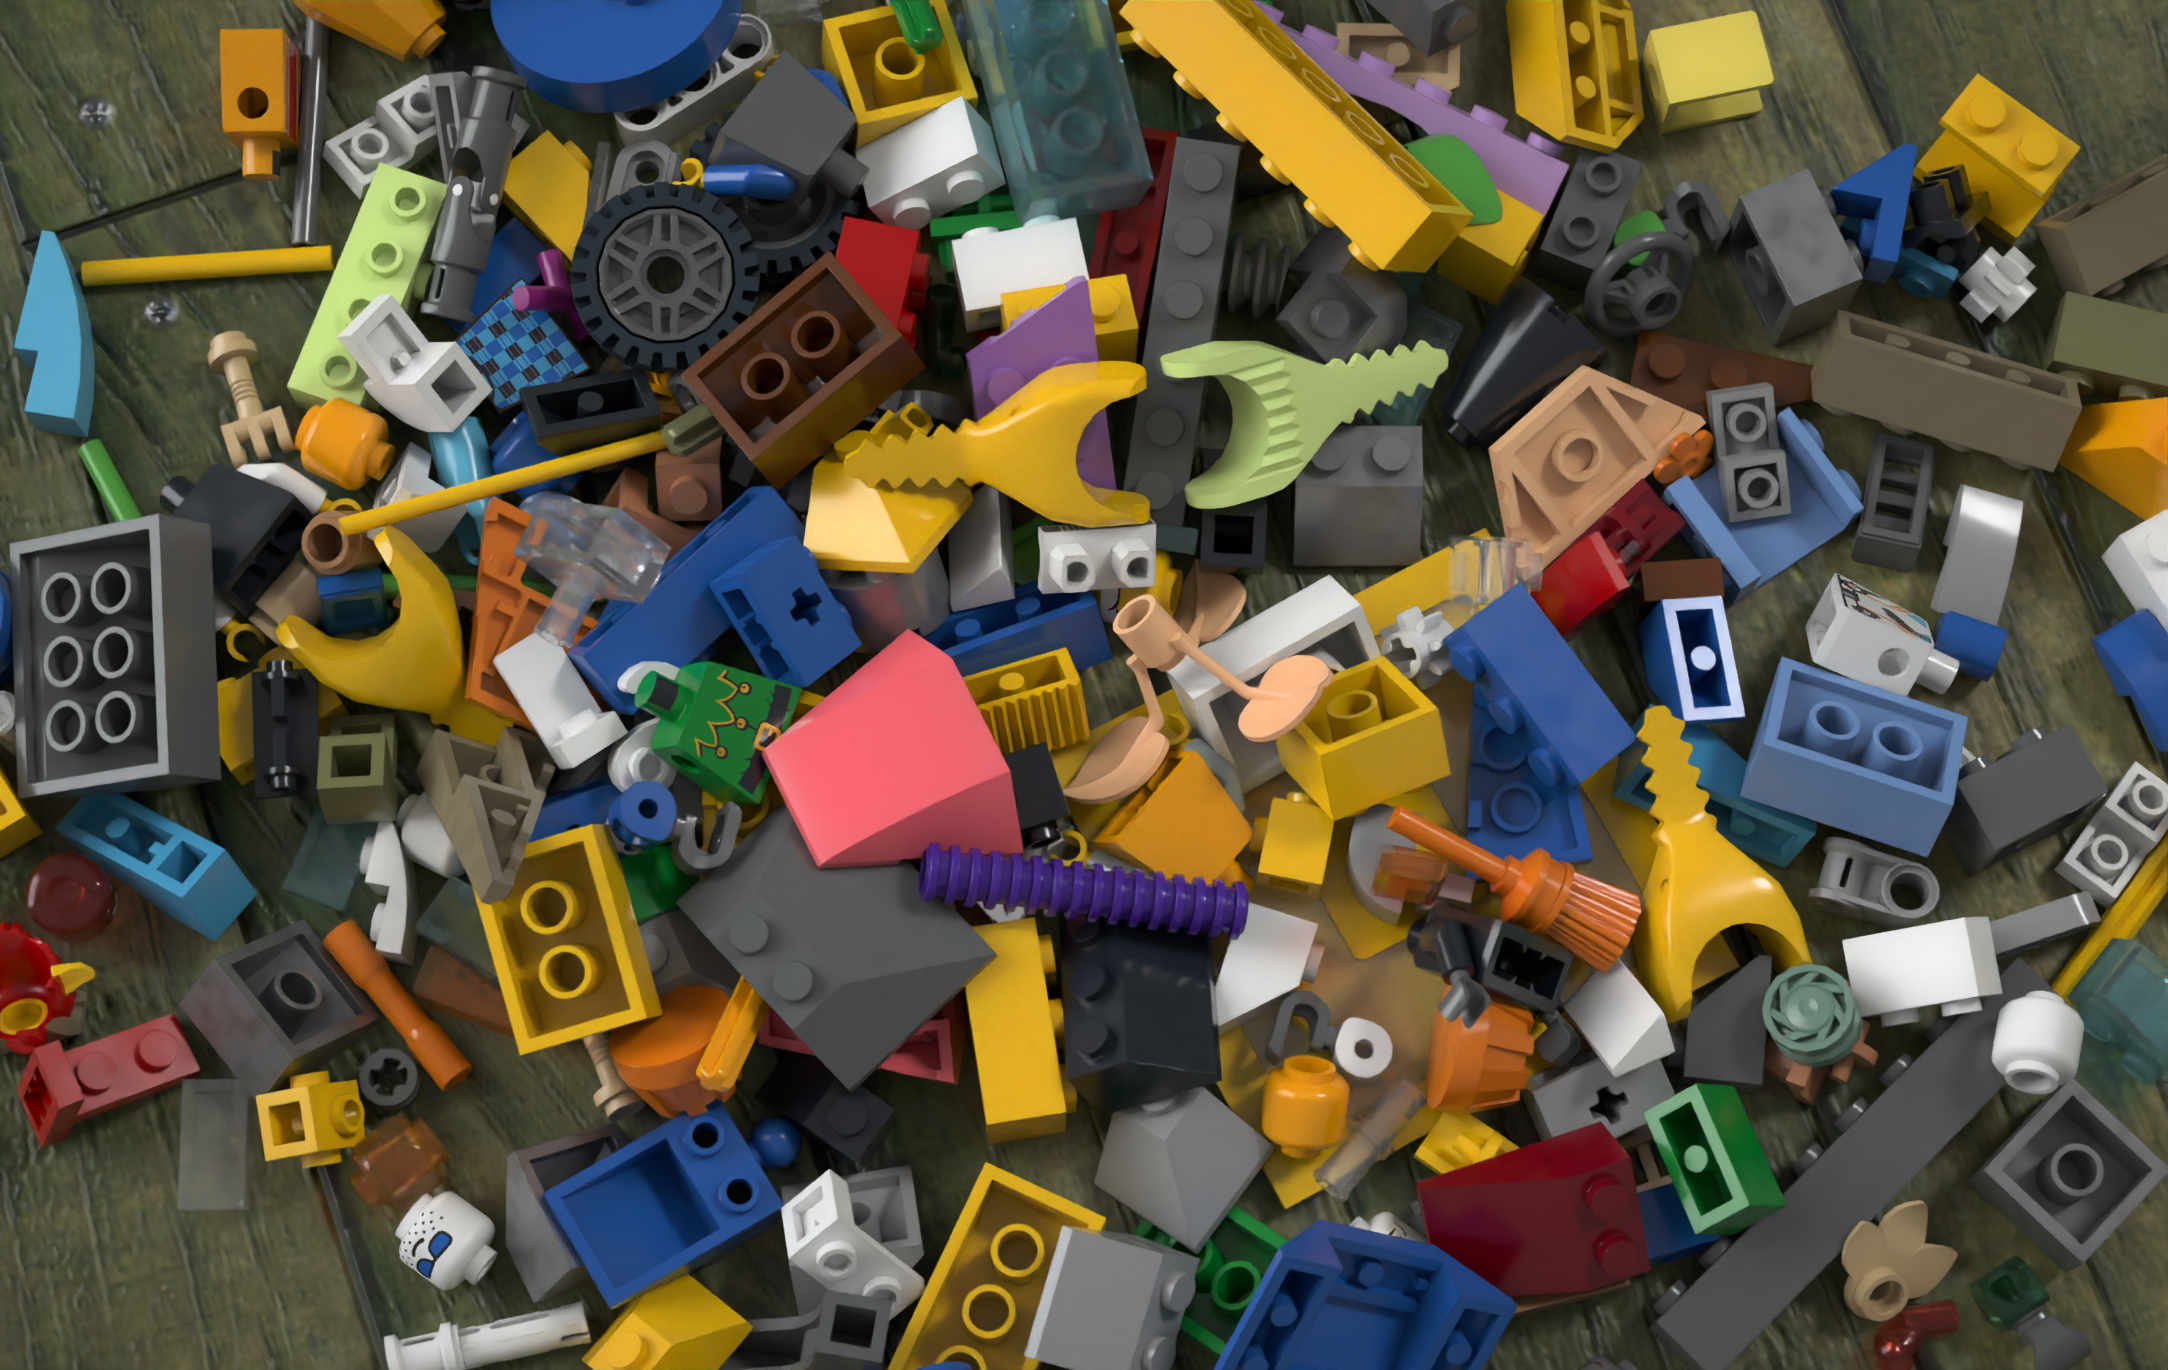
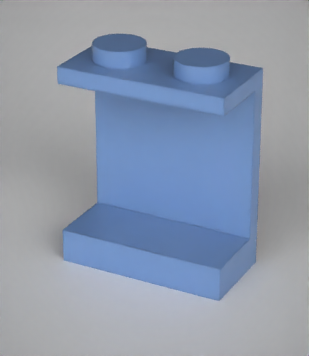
M1790 407L1779 413L1776 421L1779 448L1785 451L1791 514L1729 523L1725 515L1716 466L1693 481L1686 474L1666 487L1661 498L1663 503L1687 521L1685 528L1678 534L1695 558L1721 559L1724 597L1731 606L1851 528L1864 509L1860 502L1862 495L1854 479L1845 470L1839 469L1837 471L1823 453L1824 443L1816 428L1806 419L1799 421Z

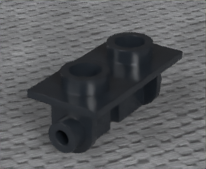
M269 661L266 663L267 671L252 672L255 798L270 799L318 795L317 777L320 740L318 679L307 668L293 669V662Z

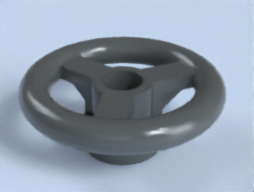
M1651 231L1631 237L1611 250L1595 268L1585 290L1584 310L1591 326L1607 337L1630 338L1638 336L1641 329L1650 331L1670 322L1679 312L1682 302L1689 293L1695 275V258L1688 243L1671 232ZM1650 251L1639 268L1631 271L1624 279L1610 282L1614 274L1625 263L1642 253ZM1672 255L1676 260L1677 267L1673 283L1667 278L1668 260ZM1610 303L1623 304L1634 317L1625 320L1610 318L1605 313L1603 305Z

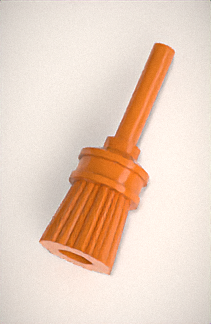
M1397 805L1391 813L1387 822L1388 829L1490 882V891L1501 896V920L1510 924H1517L1523 927L1525 931L1536 936L1545 934L1563 948L1574 952L1577 958L1602 974H1605L1607 969L1611 968L1612 964L1616 962L1617 958L1623 953L1624 948L1629 944L1630 936L1635 930L1637 918L1642 911L1640 900H1638L1639 895L1575 872L1572 864L1564 860L1557 861L1551 858L1549 852L1542 848L1534 849L1521 860L1511 855L1501 859L1401 805Z

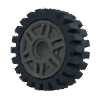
M668 181L654 182L653 185L647 186L641 184L629 188L627 192L619 196L617 194L612 197L587 222L578 239L572 259L571 289L578 315L591 337L603 350L624 364L633 368H643L653 373L676 372L680 369L689 368L754 313L759 295V263L757 252L747 228L743 226L737 214L730 207L727 208L722 204L719 198L709 192L704 193L697 190L695 186L684 183L675 185L669 184ZM659 263L674 264L681 270L684 276L682 286L670 294H662L655 291L647 280V275L652 267Z

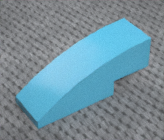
M42 230L14 344V349L26 366L34 369L24 411L39 431L88 438L94 401L95 372L91 323L82 288L68 253L54 232Z

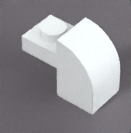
M392 294L378 295L338 336V339L368 375L369 378L362 385L367 392L392 415L416 429L426 432H453L493 390L456 342H428Z

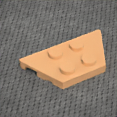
M1585 365L1577 368L1488 448L1511 569L1516 578L1528 584L1638 481L1647 477L1661 459L1670 456L1669 446L1674 438L1684 432L1692 436L1706 424L1704 419L1698 414Z

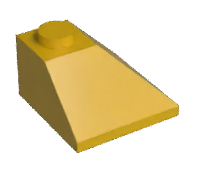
M865 430L846 433L835 442L831 450L814 467L803 545L813 553L819 564V569L914 573L974 502L971 490L956 479L949 487L945 488L935 478H931L923 487H917L910 478H907L901 486L895 489L883 478L875 487L869 489L860 479H853L847 476L844 468L845 456L850 452L856 451L866 438L881 446L890 434H870V432ZM897 435V436L900 438V440H903V441L906 442L905 439H903L901 436Z
M686 1273L631 1300L581 1360L592 1370H718L754 1327Z

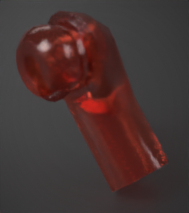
M1953 1300L1907 1305L1891 1319L1884 1321L1873 1339L1872 1350L1877 1356V1368L1879 1370H1910L1913 1366L1911 1356L1915 1353L1924 1336L1957 1332L1958 1316Z

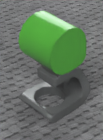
M1685 181L1676 186L1666 199L1661 215L1662 220L1652 211H1643L1623 221L1615 232L1610 251L1631 237L1651 231L1671 232L1687 242L1689 233L1685 227L1684 214L1687 211H1691L1695 214L1712 247V252L1717 255L1723 248L1730 224L1714 192L1708 185L1700 181ZM1650 251L1642 253L1625 263L1616 272L1617 276L1624 279L1631 271L1639 268Z

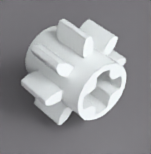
M2015 246L2003 257L1994 248L1990 247L1958 280L1970 291L1960 304L1980 323L1992 312L2005 323L2036 291L2037 288L2026 279L2035 265Z
M1418 606L1412 607L1397 614L1396 623L1381 629L1380 634L1385 639L1382 644L1381 655L1385 656L1409 681L1416 678L1418 686L1421 690H1425L1443 681L1442 674L1454 669L1449 658L1450 649L1442 640L1453 632L1454 629L1442 618V612L1437 611L1423 618Z

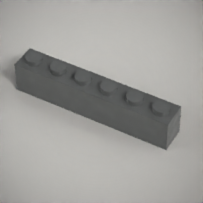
M1177 137L1142 364L1146 369L1147 388L1138 393L1123 489V491L1135 492L1147 497L1150 501V518L1154 523L1186 527L1189 505L1186 503L1184 488L1194 478L1209 376L1192 378L1166 376L1162 371L1160 358L1165 354L1215 340L1243 157L1241 146L1183 137Z

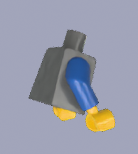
M783 50L780 55H775L769 60L770 68L766 73L760 71L753 73L756 83L755 87L717 135L707 161L712 165L708 166L705 170L699 160L688 158L680 167L686 182H672L675 185L684 183L695 186L697 190L704 193L709 192L716 197L742 196L777 201L784 200L792 205H800L820 180L850 200L866 179L870 168L843 150L847 145L857 119L851 111L835 76L829 71L804 67L792 55Z

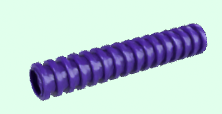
M929 843L928 848H925L919 874V894H921L924 902H932L934 897L937 896L942 897L943 904L952 905L955 899H961L964 907H973L977 901L983 902L984 909L993 910L996 904H1001L1005 912L1011 913L1016 910V907H1023L1024 913L1027 915H1034L1037 909L1044 910L1045 917L1051 918L1055 917L1057 912H1064L1065 919L1075 920L1078 914L1084 915L1086 922L1091 923L1096 922L1098 917H1104L1107 925H1116L1120 919L1125 920L1126 927L1131 928L1137 927L1139 922H1144L1147 930H1157L1159 924L1165 925L1166 931L1171 933L1177 932L1179 927H1184L1187 935H1197L1199 930H1205L1207 937L1216 938L1220 932H1223L1228 940H1238L1245 929L1248 916L1249 895L1244 882L1235 881L1231 887H1226L1223 879H1214L1211 884H1206L1204 878L1200 876H1195L1191 882H1187L1183 874L1176 873L1172 875L1171 879H1165V875L1161 871H1154L1151 877L1145 876L1143 869L1138 868L1133 869L1131 874H1125L1122 866H1113L1109 872L1104 871L1103 865L1098 863L1092 864L1090 869H1085L1082 861H1072L1070 866H1064L1062 859L1053 858L1050 864L1043 863L1041 856L1036 855L1031 856L1030 861H1023L1020 853H1012L1009 859L1002 858L1001 851L992 850L989 856L982 855L980 848H971L969 853H961L960 846L951 845L948 851L941 850L939 843Z

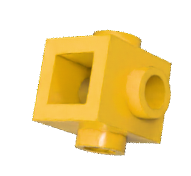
M328 1071L314 1072L289 1077L290 1089L256 1095L265 1161L301 1156L302 1168H312L341 1163L340 1149L367 1145L364 1130V1108L359 1098L357 1080L330 1083Z

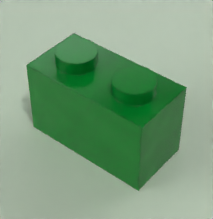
M1696 1083L1643 1113L1695 1234L1734 1235L1787 1206L1734 1086Z

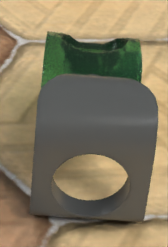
M2012 1256L1970 1284L1971 1293L1977 1306L1996 1331L2004 1333L2007 1330H2015L2024 1347L2032 1345L2034 1349V1370H2069L2091 1354V1346L2082 1333L2067 1328L2055 1317L2046 1315L2044 1309L2050 1301V1296L2034 1271L2019 1256Z

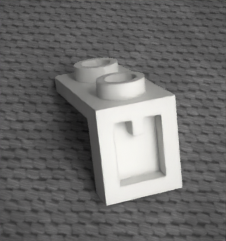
M549 627L540 628L494 658L493 663L559 769L576 767L628 734L615 711L602 712Z
M828 1169L781 1208L788 1258L829 1290L892 1301L889 1321L924 1293L926 1287L922 1276L855 1225L848 1183L832 1170Z

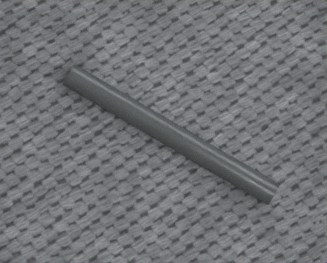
M308 16L306 18L291 239L292 248L316 246L331 28Z

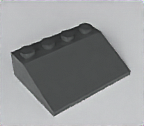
M155 514L10 543L18 799L28 800L171 789L220 781L221 762L211 524Z

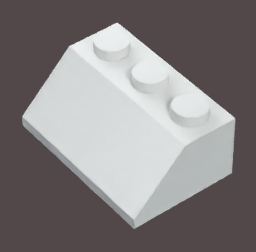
M1327 575L1199 647L1201 651L1244 684L1259 688L1263 676L1273 664L1296 655L1317 657L1324 661L1333 674L1381 656L1361 604L1331 575ZM1188 655L1177 666L1166 671L1185 717L1197 737L1204 740L1216 753L1222 755L1238 770L1243 795L1286 771L1281 766L1275 739L1268 742H1253L1247 739L1238 727L1239 716L1250 702L1249 700L1241 697Z

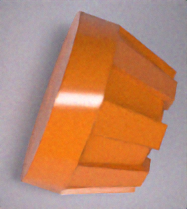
M703 984L681 986L658 996L664 1015L613 1029L608 1038L609 1054L619 1077L658 1114L674 1119L680 1111H686L690 1118L707 1113L705 1105L715 1099L725 1103L736 1092V1081L742 1080L741 1068L732 1089L728 1092L722 1093L715 1089L709 1091L701 1086V1080L696 1075V1069L727 1007L730 997L722 989Z
M1446 985L1439 1002L1452 988V986ZM1487 989L1485 990L1490 995L1491 1002L1486 1011L1470 1029L1465 1027L1463 1020L1459 1016L1453 1022L1446 1020L1437 1007L1430 1034L1425 1072L1428 1106L1433 1110L1464 1115L1515 1105L1520 1098V1089H1525L1529 1077V1071L1524 1067L1526 1056L1533 1055L1534 1036L1528 1034L1531 1032L1534 1024L1532 1013Z

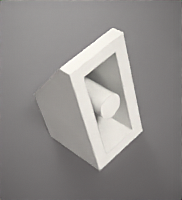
M1249 902L1245 929L1238 940H1230L1215 987L1219 1036L1280 1006L1289 994L1298 991L1301 980L1314 984L1325 946L1313 943L1318 924Z

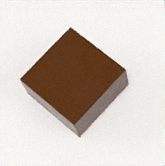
M1706 558L1640 563L1631 583L1634 622H1642L1662 599L1722 596L1723 599L1725 594L1721 559Z

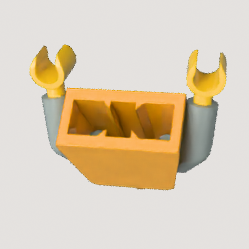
M1171 713L1168 715V726L1180 736L1176 739H1168L1170 744L1169 750L1159 768L1146 783L1133 793L1092 841L1101 850H1097L1095 853L1090 852L1084 837L1077 831L1068 830L1061 834L1065 842L1081 849L1075 859L1062 860L1064 866H1070L1072 861H1082L1084 868L1090 869L1092 864L1098 863L1103 865L1104 871L1109 872L1113 866H1122L1125 874H1131L1133 869L1138 868L1143 869L1145 876L1151 877L1154 871H1161L1164 873L1165 879H1171L1172 875L1177 873L1183 874L1187 882H1191L1195 876L1203 877L1206 884H1211L1214 879H1223L1226 887H1231L1233 882L1239 881L1244 882L1248 893L1255 883V879L1234 859L1253 835L1252 828L1245 819L1247 807L1238 770L1222 755L1216 753L1201 738L1192 740L1189 737V721L1181 713ZM1050 853L1051 859L1059 858L1057 855Z

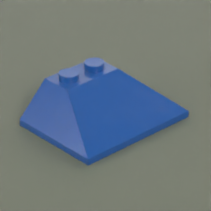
M1319 1219L1279 1247L1213 1370H1482L1514 1315L1517 1306L1512 1298L1435 1245Z

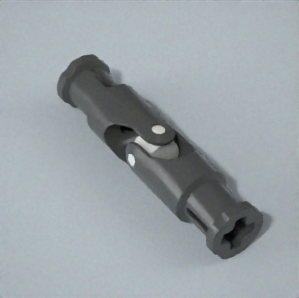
M484 66L473 67L472 77L476 80L469 116L461 118L446 189V198L440 214L430 259L436 266L428 301L421 303L419 312L428 316L468 325L476 317L471 312L477 281L479 274H484L487 270L496 229V217L517 134V131L512 128L518 95L519 91L526 89L528 81L527 78L515 73ZM482 166L483 182L471 181L472 177Z

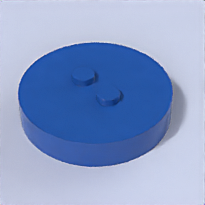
M490 0L492 20L497 35L517 75L528 79L527 87L540 97L560 107L588 113H614L638 109L664 100L680 92L707 72L719 59L733 38L740 20L743 0Z

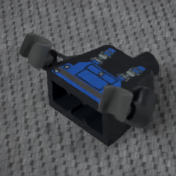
M1436 904L1430 909L1427 919L1420 918L1411 925L1407 935V948L1414 956L1415 967L1441 977L1444 983L1452 986L1437 1006L1439 1012L1446 1020L1453 1022L1459 1016L1463 1020L1465 1027L1470 1029L1486 1011L1491 1002L1490 995L1485 990L1487 989L1513 1003L1528 1007L1536 1023H1544L1547 1026V1029L1534 1040L1535 1049L1547 1062H1555L1558 1067L1562 1068L1580 1051L1583 1043L1580 1034L1560 1016L1565 1009L1560 995L1575 954L1574 952L1503 920Z

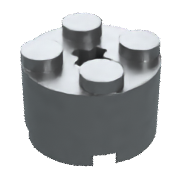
M937 546L914 573L819 569V574L833 597L848 610L853 622L852 628L863 644L853 652H881L908 628L912 631L919 628L921 637H924L937 629L952 611L950 606V584Z

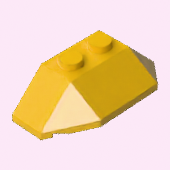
M1507 0L1506 14L1516 113L1559 141L1606 154L1613 152L1644 119L1634 18L1628 0Z

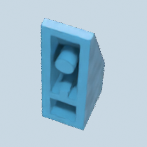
M1650 703L1649 706L1645 709V711L1651 708L1652 706L1656 705ZM1645 711L1631 727L1636 736L1644 725ZM1701 724L1685 725L1680 739L1693 745V752L1688 759V764L1701 770L1696 787L1710 794L1704 810L1716 817V830L1739 850L1785 869L1816 834L1817 824L1811 819L1741 797L1747 762L1708 727ZM1637 739L1619 753L1613 797L1649 811L1656 799V795L1645 788V783L1651 778L1653 772L1641 762L1648 746Z
M120 793L84 795L54 828L62 838L171 918L215 942L257 895L255 889L224 848Z

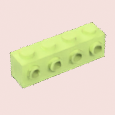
M381 162L379 163L288 382L287 388L297 406L309 410L315 404L323 406L327 401L338 397L373 413L381 414L385 410L362 386L369 377L338 339V336L378 295L392 294L411 320L414 317L420 300L426 301L428 299L436 266L430 259L440 214L444 207L447 184Z

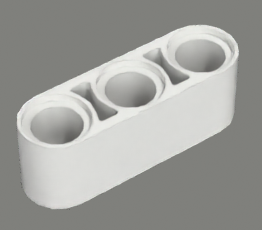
M741 14L734 36L727 48L710 69L701 76L709 81L708 85L697 92L681 90L652 105L634 110L614 112L616 125L623 144L627 146L636 140L654 139L668 146L748 95L756 85L753 73L756 71L766 73L770 68L769 60L775 56L772 36L767 24L757 16ZM744 44H752L760 48V51L755 56L748 59H740L732 55V52L737 47ZM640 110H652L658 113L652 122L645 125H636L629 121L630 117Z

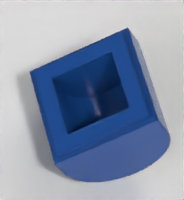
M1950 610L1936 621L1932 633L1933 648L1958 660L1959 667L1957 672L1988 682L1998 663L2008 633L2005 632L2004 628Z

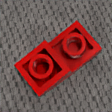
M1598 531L1587 536L1563 554L1538 576L1526 590L1567 643L1577 636L1590 618L1612 609L1630 585L1627 582V571L1621 556L1614 548L1607 546L1601 533Z

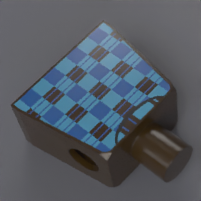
M523 277L515 281L453 341L460 346L493 389L468 416H473L487 406L504 429L522 411L525 413L519 398L520 388L593 375L590 365L550 312L519 311L514 307L512 296L515 288L519 285L529 286Z

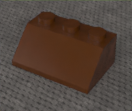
M828 251L681 373L680 376L750 461L778 491L926 367L903 335L834 255Z

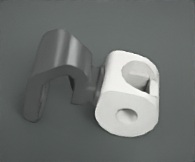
M1303 990L1291 993L1283 1000L1276 1014L1265 1053L1267 1060L1272 1065L1277 1066L1283 1057L1282 1047L1291 1015H1295L1305 1019L1308 1023L1309 1052L1319 1054L1322 1049L1328 1051L1331 1056V1062L1336 1067V1072L1341 1074L1348 1083L1352 1085H1366L1374 1082L1383 1074L1392 1058L1393 1045L1388 1033L1381 1026L1368 1020L1352 1017L1336 1027L1330 1026L1331 1013L1328 1006L1315 993Z

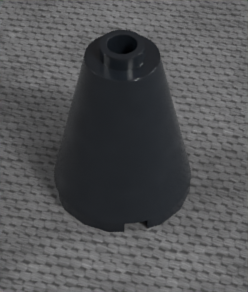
M1520 274L1516 275L1505 287L1439 408L1447 417L1441 428L1468 451L1475 443L1487 450L1577 368L1585 365L1598 370L1609 357L1608 350L1573 315L1568 317L1554 305L1555 299Z

